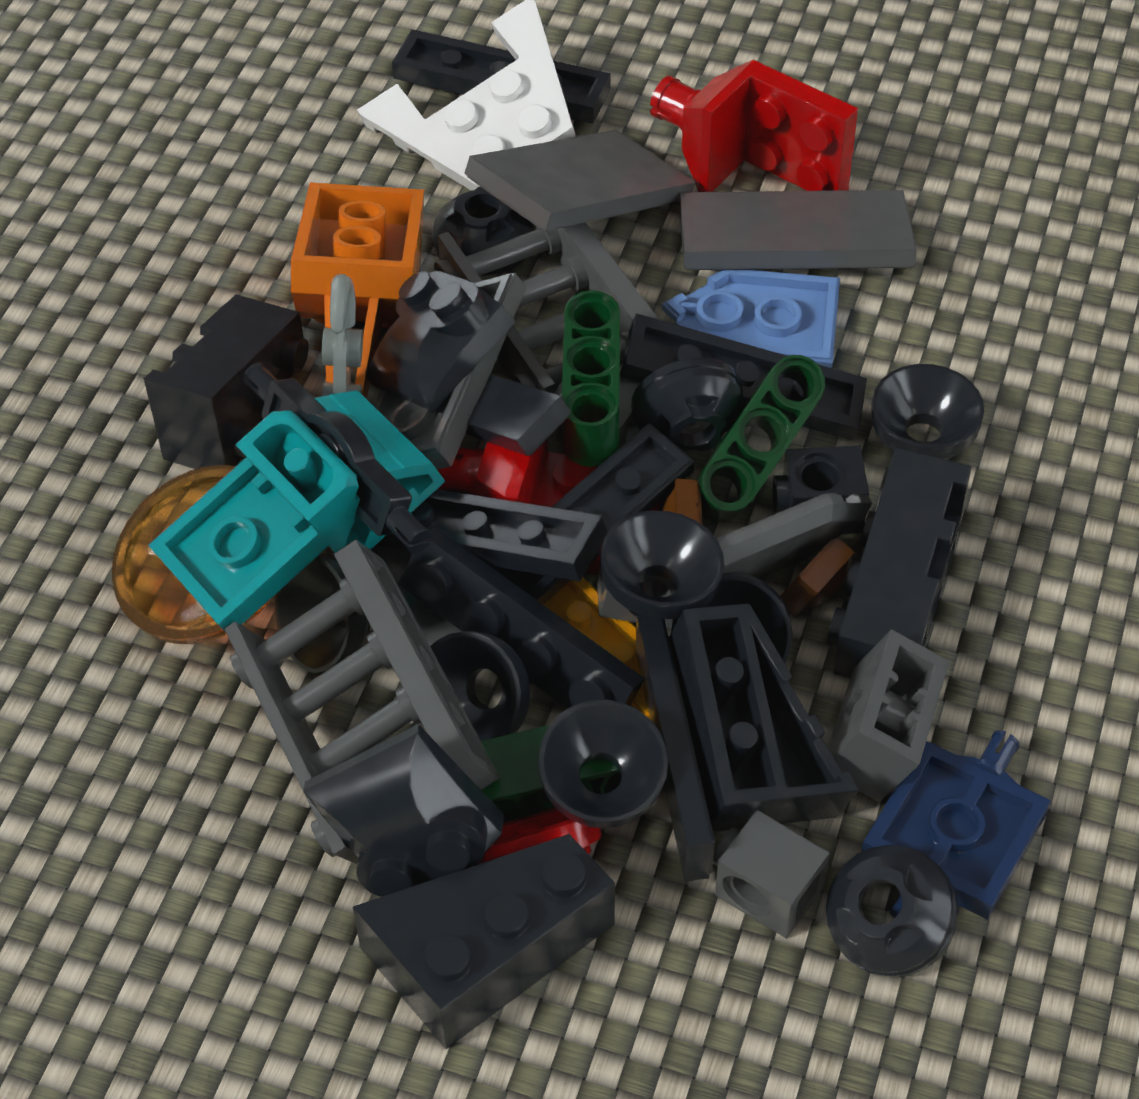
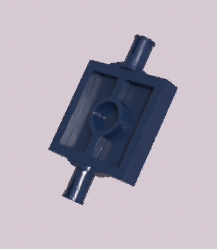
M1001 730L993 733L992 739L980 759L955 755L926 741L919 766L897 785L862 845V851L876 846L896 845L909 847L924 853L936 862L951 880L957 895L958 905L986 920H989L1044 821L1051 800L1020 786L1004 772L1015 752L1018 751L1020 743L1010 734L1003 746L1006 731ZM901 894L890 908V914L894 919L902 908Z

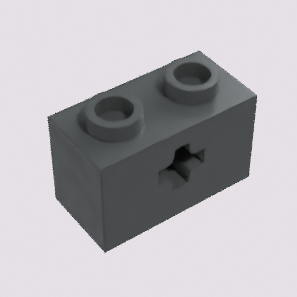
M892 629L853 668L828 745V749L842 773L849 771L859 791L878 802L919 766L950 662Z

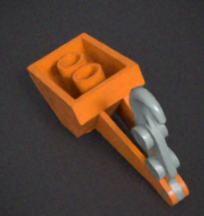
M309 183L291 257V295L295 310L300 312L301 318H311L325 324L322 339V365L326 366V382L323 384L322 396L358 390L367 399L370 386L367 374L378 347L381 327L390 328L399 318V314L396 312L399 290L408 278L420 272L424 217L423 189ZM355 321L365 322L364 333L360 329H351L355 325ZM351 367H357L355 384H351Z

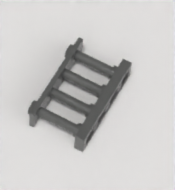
M587 223L546 232L536 226L535 231L469 256L463 254L449 232L438 235L440 260L434 263V271H441L473 283L482 281L481 275L545 251L547 255L554 254L562 266L522 281L527 288L519 307L568 288H572L574 291L580 290L581 292L600 291L612 296L618 302L620 309V365L623 364L629 330L635 314L659 319ZM564 313L519 331L514 325L509 329L497 359L512 381L555 394V391L562 382L563 363L544 369L532 351L564 338Z
M354 540L334 554L346 577L339 582L341 589L268 639H264L237 622H233L225 628L235 650V653L230 656L231 664L239 678L249 688L254 689L302 790L304 789L305 781L374 747L411 721L416 724L422 723L432 739L480 790L500 778L387 564L381 557L359 541ZM354 612L360 615L365 614L373 629V632L367 635L369 643L292 693L279 667V663ZM382 666L388 669L393 668L402 684V687L396 690L397 698L320 749L305 718ZM306 796L316 817L311 822V828L320 846L331 857L339 856L357 864L358 857L338 836Z

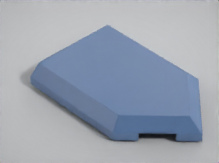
M720 270L707 278L706 285L685 296L683 293H680L662 303V310L680 326L787 356L803 355L813 359L819 365L832 368L840 278L758 270Z

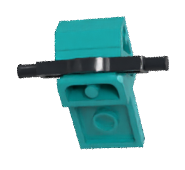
M262 363L250 366L244 373L247 377L243 378V382L264 402L262 410L263 420L235 444L246 458L148 545L224 631L233 622L242 625L327 547L335 554L354 540H357L371 550L388 534H394L412 554L420 553L430 545L431 541L428 539L433 537L432 532L425 528L411 512L436 491L445 480L432 462L358 390L314 398L296 379L278 380Z

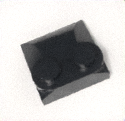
M441 271L418 272L408 278L399 290V298L396 303V312L399 314V318L389 328L378 346L370 363L367 379L377 388L434 412L516 322L502 304L484 292L475 283Z
M419 724L305 781L303 789L305 795L338 836L358 857L356 874L359 882L367 891L379 897L477 865L482 860L485 852L502 835L504 814Z

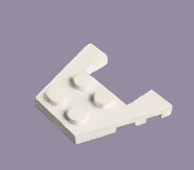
M534 0L523 1L491 22L496 36L516 61L427 119L423 118L403 90L396 84L357 109L365 126L375 133L379 130L391 137L395 145L408 153L414 151L429 160L436 170L469 190H475L477 187H480L464 174L469 156L576 137L542 20Z

